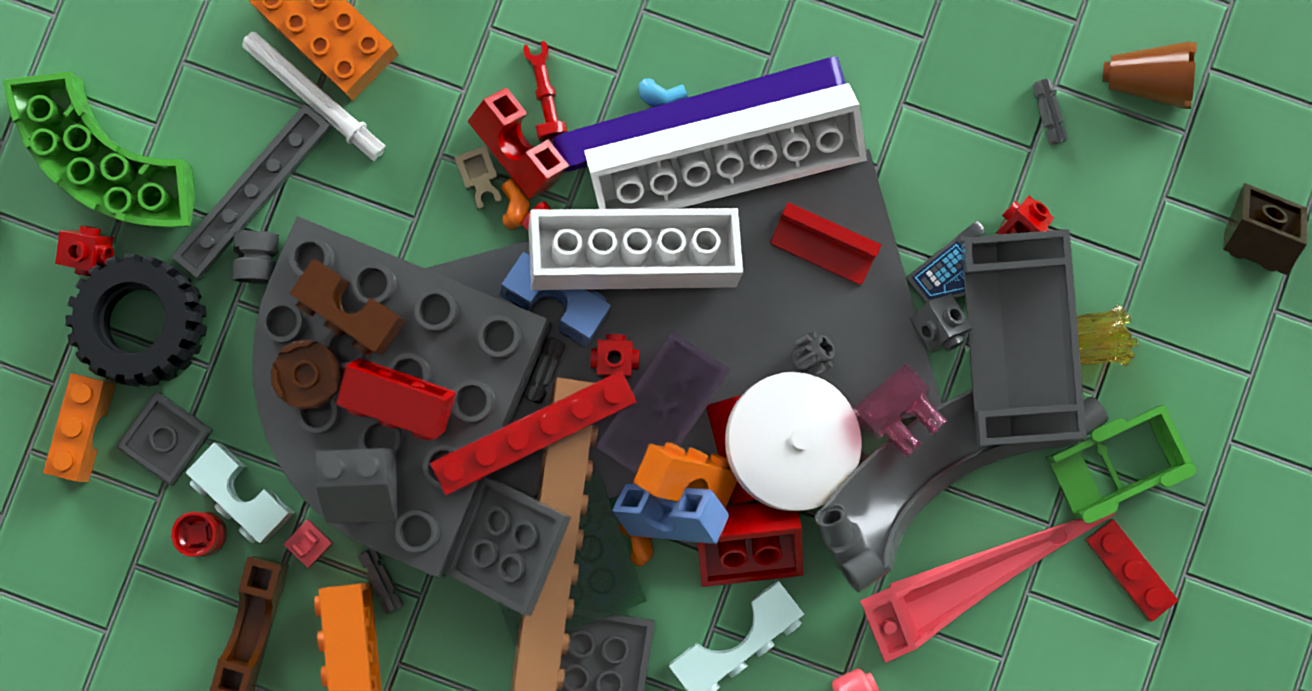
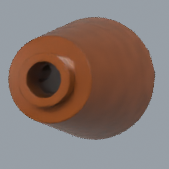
M1187 41L1111 55V62H1104L1102 82H1109L1110 90L1181 109H1191L1196 65L1194 56L1197 42Z

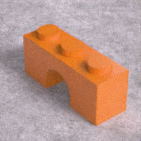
M74 373L70 374L43 471L44 474L76 482H89L98 449L93 448L92 444L94 431L102 416L107 417L116 384Z
M666 442L664 447L649 444L633 482L655 497L680 501L685 488L712 490L723 507L726 508L737 479L731 467H729L727 458L711 453L709 458L705 453L693 448H689L688 452H685L683 448Z

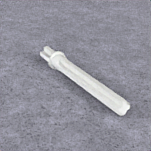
M251 32L243 39V48L346 137L348 144L353 143L373 161L385 152L386 145L366 129V123H359L256 32Z

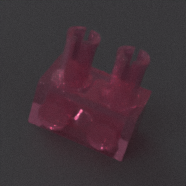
M907 363L854 408L857 419L877 440L887 436L904 454L905 458L913 454V449L916 451L923 444L901 422L906 414L913 413L929 430L931 435L935 434L939 427L942 428L948 422V419L927 399L929 396V386Z

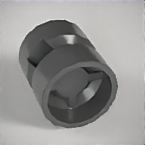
M265 231L234 232L233 251L239 256L233 261L232 280L244 283L268 284L276 265L273 256L278 254L279 235Z

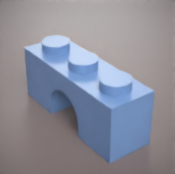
M525 252L521 254L506 276L500 289L501 297L529 312L540 299L553 298L559 301L564 307L565 314L560 320L558 331L585 348L588 347L605 321L611 307L607 303V299L594 290H531L530 255Z
M625 483L612 510L630 536L712 544L717 543L729 517V514L712 490L685 488L680 501L675 503L668 499L655 497L637 484Z

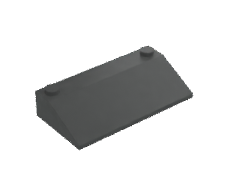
M1070 229L964 237L961 241L966 313L967 319L973 327L968 332L977 446L1086 439Z

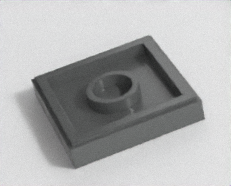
M156 391L116 447L167 484L174 486L213 430Z

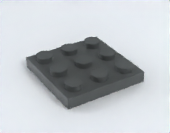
M485 476L480 479L443 572L523 615L532 616L571 517L491 477Z
M574 607L572 619H566L564 633L569 634L567 655L561 654L560 668L565 671L563 688L556 691H644L655 620Z

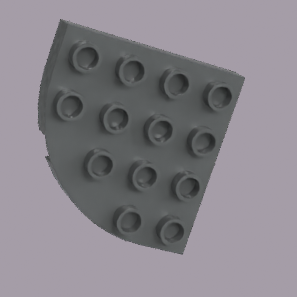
M297 216L269 279L260 305L254 333L252 356L253 385L257 409L265 436L277 462L291 484L323 518L324 514L316 489L315 451L379 448L396 450L397 521L330 524L353 540L437 578L446 577L447 574L443 572L480 479L445 495L430 463L510 425L553 323L544 317ZM313 259L323 263L350 282L341 299L343 310L347 314L359 312L369 298H372L406 320V323L383 356L372 352L370 356L366 355L352 345L355 340L346 332L342 336L337 335L323 325L327 320L316 312L312 317L295 306L298 299L289 293ZM309 339L325 344L336 354L341 364L342 380L346 365L357 358H362L455 391L456 395L446 431L435 440H422L414 437L409 430L400 427H385L379 423L378 419L370 416H355L348 413L347 408L336 405L341 384L331 401L318 409L302 410L289 406L277 396L272 387V365L275 363L276 358L279 356L278 353L283 347L294 341Z

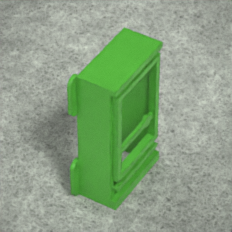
M1165 404L1155 406L1126 421L1122 418L1115 419L1094 429L1091 432V437L1046 457L1074 518L1083 519L1086 523H1093L1115 513L1118 510L1119 502L1161 483L1164 487H1171L1196 474V467L1180 438ZM1148 420L1169 466L1123 487L1107 455V447L1102 445L1101 441ZM1094 444L1097 445V453L1102 456L1118 489L1103 497L1080 452Z

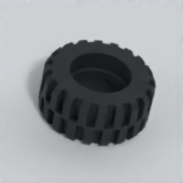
M125 254L122 259L114 256L105 259L106 265L103 267L97 264L88 270L91 277L88 280L80 278L75 286L80 291L76 298L70 296L67 306L73 307L72 315H66V326L71 327L73 333L67 337L70 346L77 347L78 351L75 355L80 362L88 364L89 370L97 376L104 377L108 381L139 387L140 385L148 387L159 385L161 380L170 381L177 377L176 372L179 369L186 370L192 364L189 360L193 353L199 354L202 345L198 344L200 335L206 336L207 326L202 324V317L207 316L206 307L200 304L199 300L202 296L198 288L191 285V279L175 267L148 255L141 257L137 254ZM139 289L148 290L156 294L164 306L165 324L163 331L157 341L148 349L139 353L126 352L120 349L112 338L110 331L111 314L120 299L128 293Z

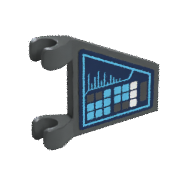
M975 221L906 277V280L925 303L952 294L954 298L965 296L961 241L964 237L980 236L985 230L980 222Z

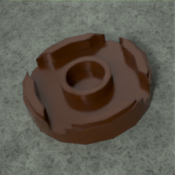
M309 339L299 340L283 347L278 353L279 356L271 368V383L277 396L283 402L302 410L318 409L329 403L336 395L342 380L341 364L336 354L325 344Z

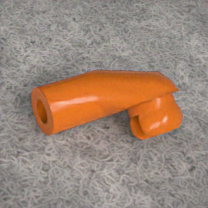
M512 178L502 184L500 188L510 201L507 214L503 215L502 222L507 229L515 230L518 226H522L520 222L528 214L530 202Z
M620 523L617 530L631 539L632 553L629 556L631 562L636 566H644L653 556L652 538L630 536Z

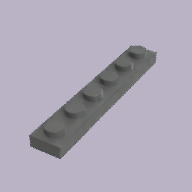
M304 104L171 257L200 280L234 241V232L243 231L332 129V126Z

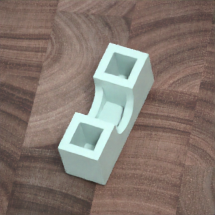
M214 442L185 472L192 478L190 485L202 496L210 495L217 502L214 508L228 520L233 517L241 525L239 532L251 543L256 541L267 543L295 512L272 490L263 489L255 499L249 502L240 499L235 491V481L246 466L222 443Z

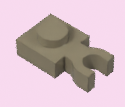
M486 145L454 157L466 189H476L475 202L479 211L485 209L482 202L485 194L490 193L494 195L497 204L503 202L499 191L491 185V181L499 178Z

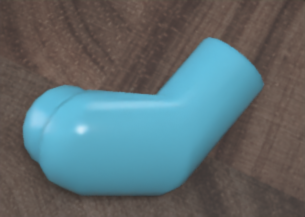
M647 78L638 85L640 98L653 107L688 98L683 84L665 90L655 84L654 80Z

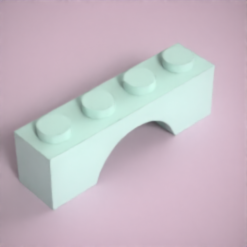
M778 580L750 600L753 611L752 626L748 635L740 644L727 650L718 651L695 643L669 663V667L687 691H717L720 688L717 683L727 674L731 678L739 674L748 666L744 661L751 655L756 653L760 657L775 645L772 641L773 638L781 632L787 636L802 624L799 618L804 613Z

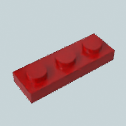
M1114 519L1108 520L1085 539V542L1148 621L1153 622L1179 601Z

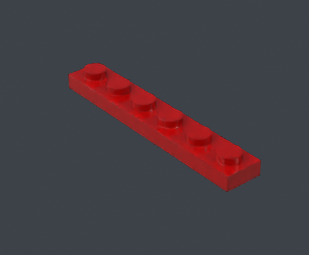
M621 370L430 464L445 495H448L633 405L637 401Z

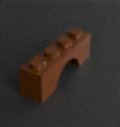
M258 556L247 557L238 589L239 606L235 624L227 646L218 659L210 691H254L288 572V564Z

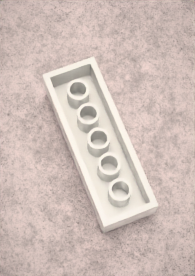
M738 208L531 210L528 229L531 290L737 287L743 274Z

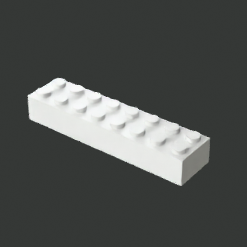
M849 83L584 150L599 209H679L867 161L860 105Z

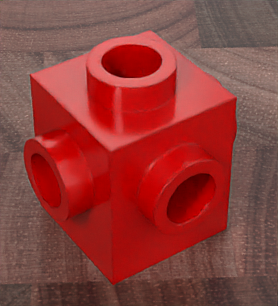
M1028 195L1021 204L1015 200L1001 216L1006 220L996 233L1002 235L1049 231L1047 228L1054 217L1042 202L1035 201Z
M80 226V230H59L55 264L72 267L75 274L91 276L88 272L89 269L96 264L103 267L106 265L105 259L114 257V249L112 247L114 237L102 235L100 228L91 226Z
M606 334L605 340H598V348H591L590 368L597 369V376L604 377V379L621 370L625 378H632V370H639V349H633V341H626V335ZM613 351L621 354V360L616 364L608 361V355Z

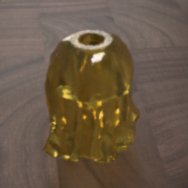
M1118 304L1107 312L1082 314L1077 317L1080 364L1094 365L1105 362H1117L1127 366L1134 358L1135 353L1131 351V348L1137 347V338H1132L1131 333L1124 326L1125 323L1131 322V317L1125 313L1121 305Z

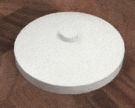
M787 372L767 377L755 383L742 394L734 405L727 422L725 447L728 462L735 478L754 499L778 510L804 511L826 504L841 484L857 469L861 456V432L851 405L833 385L810 374Z

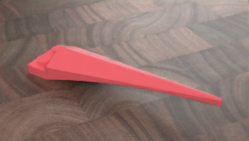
M1115 513L1093 523H1086L1083 519L1066 522L890 583V588L860 600L883 660L886 663L916 650L950 622L1004 583L1061 546L1114 516Z

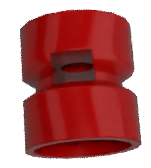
M189 512L183 514L175 521L171 531L174 547L178 552L191 557L215 554L223 547L227 538V529L224 521L212 512Z

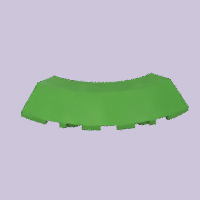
M71 71L3 79L8 108L12 121L16 124L23 139L21 140L22 143L30 151L42 171L66 193L91 209L123 222L163 228L190 227L195 203L193 172L190 164L183 159H157L137 155L118 146L96 121L85 95L83 80Z

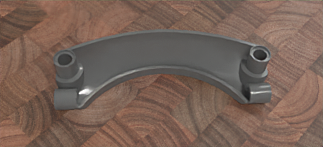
M970 389L916 419L879 447L841 484L823 508L817 512L815 521L827 549L833 554L838 568L851 587L857 592H861L893 570L896 554L906 530L925 505L949 485L963 476L997 460L1034 450L1071 446L1082 439L977 446L973 390ZM1093 397L1083 400L1086 436L1108 421V415L1104 407Z

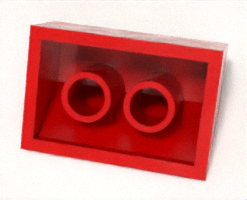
M761 502L726 506L725 510L729 517L717 543L697 542L702 587L804 576L802 530L798 511L778 510Z

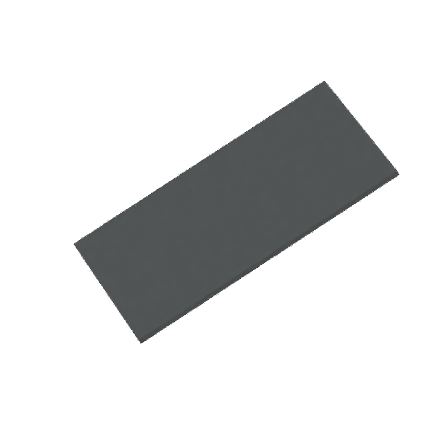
M870 149L866 150L867 161L679 208H738L743 274L737 287L593 289L602 294L611 307L608 316L587 348L558 331L560 320L565 314L564 307L559 301L553 298H543L534 304L530 312L544 317L553 323L546 341L549 337H553L562 341L565 347L561 357H557L559 362L549 386L544 388L546 393L542 402L535 403L524 396L528 384H532L533 381L531 380V374L510 424L549 406L553 379L557 377L592 383L603 380L604 377L597 376V369L590 368L591 348H598V340H605L606 334L626 335V341H633V349H639V370H632V378H626L637 402L593 424V426L598 427L595 447L590 446L588 460L593 461L591 480L585 481L583 492L584 495H588V505L619 497L625 483L635 484L633 481L649 444L664 447L666 442L683 448L685 452H688L689 448L699 450L708 455L709 458L711 453L718 454L706 406L740 396L755 383L776 374L787 372L810 374L809 371L802 372L796 367L792 358V352L798 348L794 341L813 331H816L817 336L825 335L828 337L835 349V356L830 359L833 366L815 376L833 385L847 399L855 412L860 431L925 414L942 404L925 343L910 319L916 314ZM788 202L882 244L863 284L858 285L770 244V240ZM529 240L425 269L514 305L500 296L501 284L521 254L525 252L530 255ZM543 348L540 352V355H544L545 350ZM613 351L608 355V361L612 364H616L621 360V354L617 351ZM544 448L489 474L488 477L537 500Z

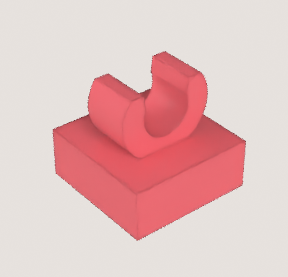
M307 519L283 545L307 568H310L334 542L310 519Z

